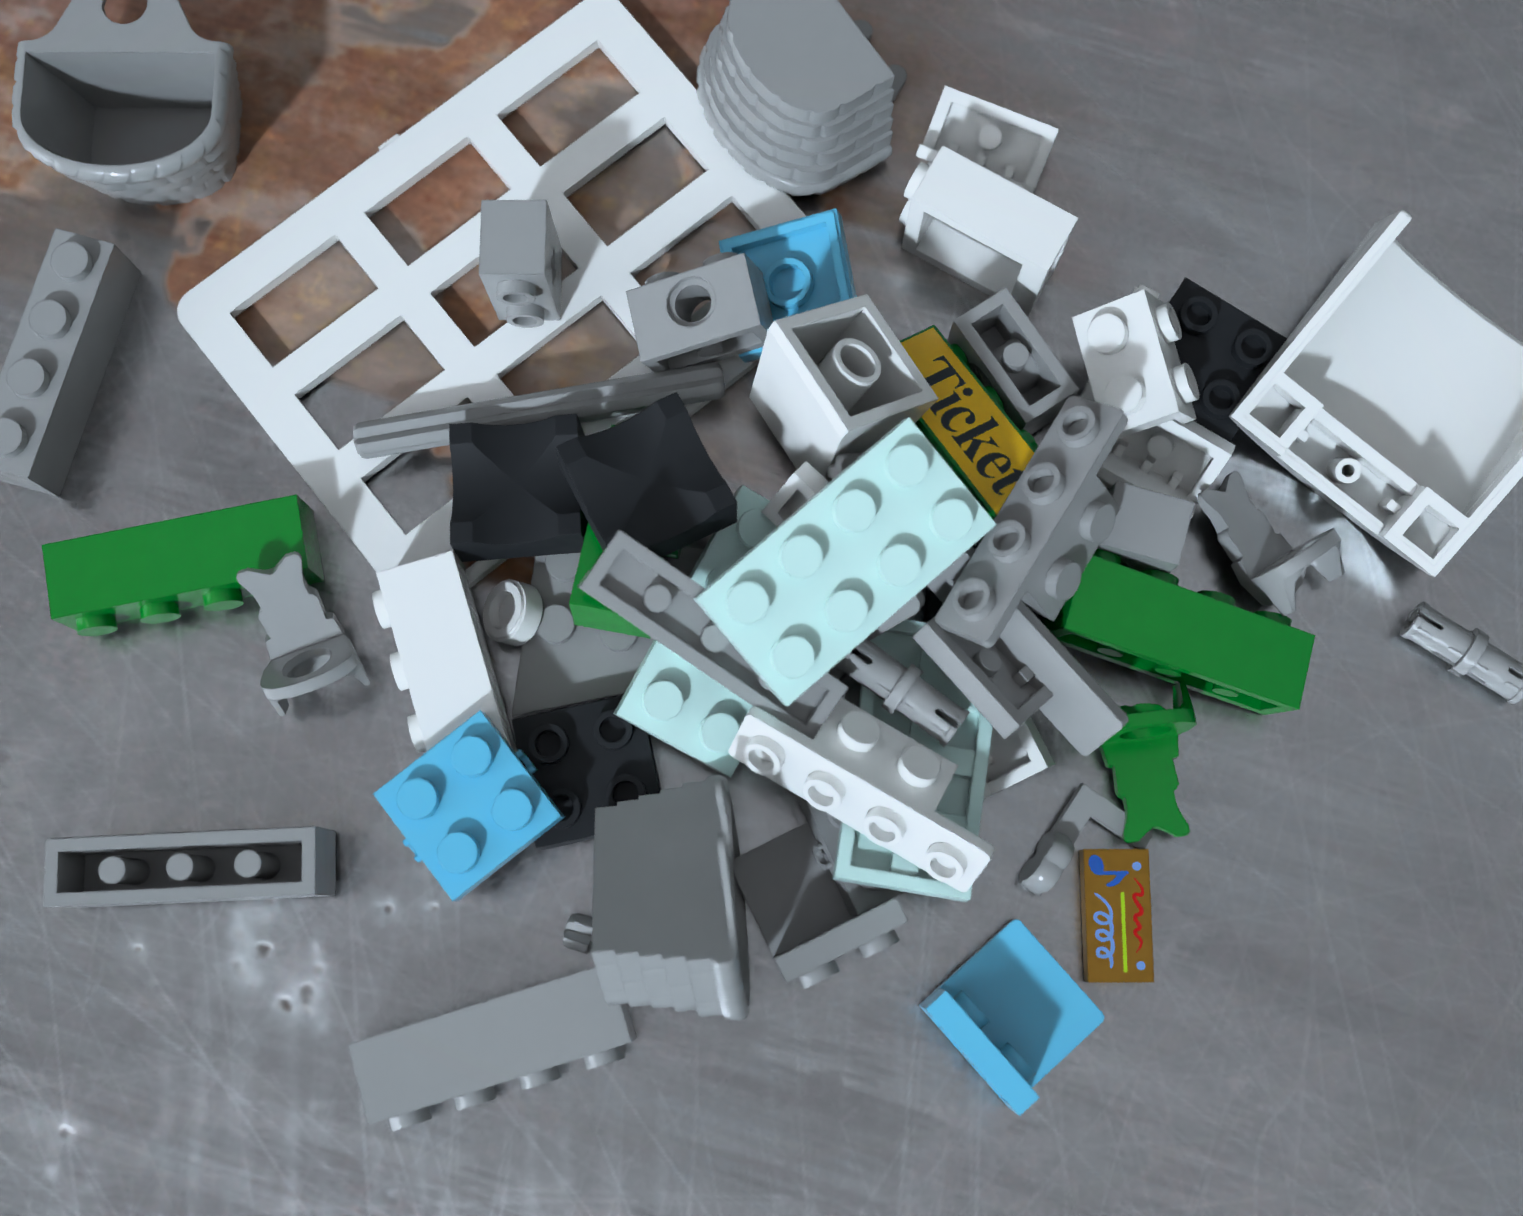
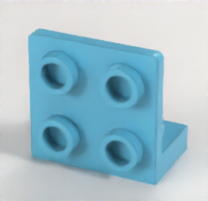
M1017 919L1007 923L919 1004L922 1010L1006 1106L1019 1116L1040 1098L1032 1088L1104 1021V1014L1026 926Z

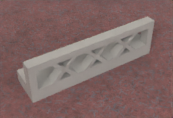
M621 530L616 532L592 569L587 571L577 586L752 706L762 709L811 739H814L822 724L825 723L848 686L829 673H825L788 707L783 705L693 599L705 588Z

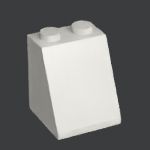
M868 294L775 320L768 328L749 398L795 468L798 469L807 461L829 482L833 479L828 477V466L835 464L836 457L839 454L867 451L903 419L909 417L915 424L939 399Z

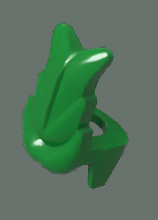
M1182 681L1173 686V709H1165L1158 704L1140 703L1132 707L1127 705L1119 706L1128 716L1129 721L1120 731L1099 746L1105 767L1112 768L1115 794L1123 800L1125 819L1122 836L1123 840L1127 843L1138 842L1152 828L1164 831L1174 837L1187 836L1190 832L1189 825L1177 806L1174 794L1179 785L1173 762L1179 756L1178 735L1197 725L1194 708L1185 681Z

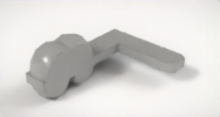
M1080 783L1052 829L1039 841L1035 856L1023 866L1018 883L1041 897L1042 893L1048 892L1054 887L1064 869L1070 863L1075 850L1073 844L1090 817L1123 840L1122 832L1125 812L1084 783ZM1149 831L1138 842L1128 844L1134 848L1145 849L1153 835Z

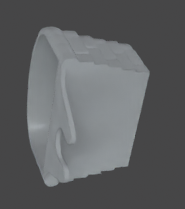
M71 0L56 26L48 34L38 39L18 42L16 53L18 59L15 63L14 72L16 83L13 86L12 127L17 130L18 138L24 149L31 152L33 157L72 180L92 187L115 199L121 198L126 202L150 206L156 204L163 206L191 202L195 198L202 199L215 193L223 187L225 182L231 180L237 166L236 156L239 153L241 129L239 120L242 114L238 72L236 71V62L233 59L234 48L228 43L210 41L198 36L192 30L179 0H147V7L143 15L136 21L127 24L115 23L107 18L104 9L106 0Z
M729 0V6L726 7L721 22L710 33L707 44L704 45L700 54V64L697 67L696 77L699 87L696 92L699 104L704 108L703 114L709 126L714 130V136L721 146L726 148L728 153L744 167L745 172L758 180L765 181L768 186L792 196L821 195L836 189L837 186L844 185L892 155L890 142L893 136L891 127L894 119L891 114L894 107L893 102L906 82V70L900 65L892 64L888 66L869 42L873 33L870 23L865 20H852L838 0Z
M711 775L705 781L682 783V787L660 789L658 794L640 795L638 800L619 801L617 806L595 808L591 953L596 965L601 989L608 1005L628 1003L631 1007L651 1005L652 1008L674 1007L677 1012L697 1010L699 1017L724 1015L725 1019L736 1021L745 1020L749 1015L750 974L745 897L734 877V860L740 856L729 783L723 775Z

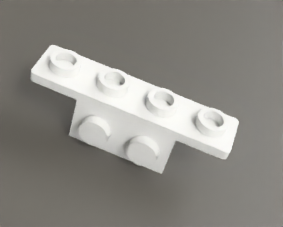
M842 697L825 723L822 724L814 739L809 738L762 709L752 707L745 716L729 749V754L733 758L747 765L755 773L766 776L803 798L816 809L832 815L867 836L872 842L886 847L925 870L933 878L947 883L960 892L968 891L988 864L994 852L993 845L935 812L958 765Z

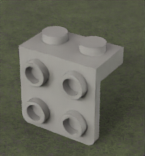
M808 822L738 856L734 860V877L786 984L799 978L804 989L839 972L840 969L835 959L858 947L863 957L867 958L897 943L900 939L895 929L908 922L896 897L859 915L851 916L835 881L832 880L833 876L830 870H823L814 856L813 846L817 844V841ZM822 849V854L825 860L828 861L827 855Z

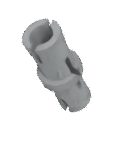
M1425 601L1419 603L1406 619L1411 625L1405 624L1402 626L1399 633L1401 637L1411 640L1447 662V671L1455 676L1468 675L1505 698L1510 704H1516L1523 698V663L1490 644L1488 634L1478 628H1475L1474 631L1467 630L1430 607Z
M867 638L835 665L837 669L843 670L883 699L882 708L890 714L898 710L937 739L943 747L947 745L958 727L962 725L970 713L966 708H961L921 679L920 676L923 671L914 664L906 668Z

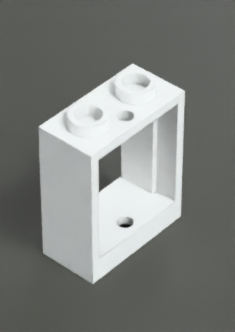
M942 146L931 166L924 162L918 165L905 189L904 197L908 198V201L899 218V222L906 225L901 248L989 296H993L1006 287L1026 316H1029L1058 266L1078 217Z

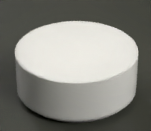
M507 579L497 584L489 593L483 609V624L487 635L494 641L513 646L527 643L536 633L542 618L543 603L539 591L530 584L512 579Z

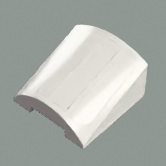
M1402 208L1372 226L1229 417L1273 459L1336 510L1395 553L1428 575L1436 577L1523 477V342L1498 326L1451 290L1396 240V237L1412 219L1411 215Z

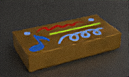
M1149 849L1079 850L1084 982H1154Z

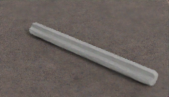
M712 362L358 422L353 427V438L356 451L361 458L370 459L449 445V424L472 422L486 425H516L544 420L554 415L576 413L581 423L639 413L657 400L675 392L678 393L684 405L721 399L725 396V382L720 364Z

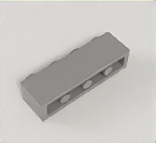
M57 228L54 230L0 373V481L60 497L142 273L113 243Z
M316 826L45 839L43 907L88 908L336 896V831Z
M596 967L352 1042L348 1044L368 1125L389 1119L391 1129L395 1131L431 1119L429 1106L454 1098L457 1111L496 1098L494 1085L519 1078L521 1088L525 1090L561 1078L558 1065L583 1058L586 1070L618 1061L625 1058L622 1045L633 1042L637 1037L627 1003L608 1005L606 1003Z

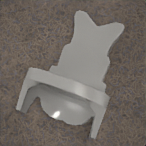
M1233 471L1225 476L1219 491L1207 488L1198 494L1199 506L1210 519L1217 532L1218 542L1232 560L1231 567L1239 583L1262 605H1275L1282 616L1296 610V591L1304 581L1308 566L1312 565L1329 582L1345 574L1339 553L1341 538L1334 528L1293 549L1281 533H1275L1265 514L1254 507L1247 494L1242 476L1238 471Z
M293 551L285 554L275 567L267 570L245 568L238 571L236 578L239 584L257 600L260 606L258 618L268 633L265 638V644L271 661L263 671L260 687L280 717L286 715L289 703L287 698L315 691L344 676L353 675L365 686L370 684L351 640L345 636L343 625L333 612H326L318 590L308 586L303 575L302 556L299 552Z

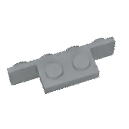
M1070 396L1066 400L995 517L994 522L997 525L985 534L937 613L935 621L942 629L986 648H991L997 642L1020 601H1023L1034 614L1052 621L1055 620L1064 603L1077 591L1082 573L1099 544L1104 542L1111 534L1115 518L1121 509L1096 474L1128 422V418L1122 409L1078 396Z
M972 546L927 585L942 603L945 602L974 554L975 549ZM1020 601L997 642L991 648H986L942 629L936 623L935 617L928 621L913 636V639L932 658L934 663L941 668L1004 739L1040 709L1081 755L1088 756L1120 731L1129 721L1125 712L1023 601Z

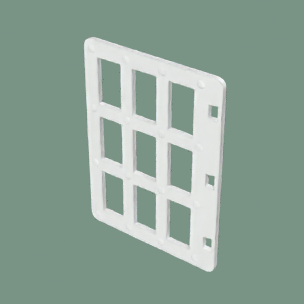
M583 0L403 134L400 136L396 134L378 147L380 151L193 287L179 301L177 315L182 326L376 572L448 551H454L450 545V520L453 499L408 534H405L365 483V481L402 453L364 459L357 453L354 439L339 450L300 402L299 399L402 321L407 323L444 371L382 418L514 396L500 378L601 301L608 306L636 340L626 291L640 287L634 276L731 202L735 204L756 230L806 217L786 192L770 187L765 181L758 180L745 172L744 167L728 153L726 148L721 146L714 136V130L709 126L703 114L704 108L699 104L695 87L619 0ZM600 48L639 94L540 167L501 120L596 49ZM666 124L706 172L607 246L567 197ZM470 143L510 189L497 200H547L562 253L577 269L561 281L560 320H544L543 325L533 328L517 327L506 323L475 347L434 297L479 264L481 212L409 266L369 219ZM337 241H340L378 289L273 367L234 318ZM711 300L692 314L691 322L699 321L707 315L711 307ZM639 355L608 380L653 373L654 371L641 363ZM739 355L716 361V363L720 364L723 371L725 390L757 366L760 359L745 363L739 358ZM710 401L686 404L685 407L689 416L694 415ZM639 413L581 422V426L586 436L609 429L611 424L618 425ZM507 559L476 561L469 568H465L470 588Z

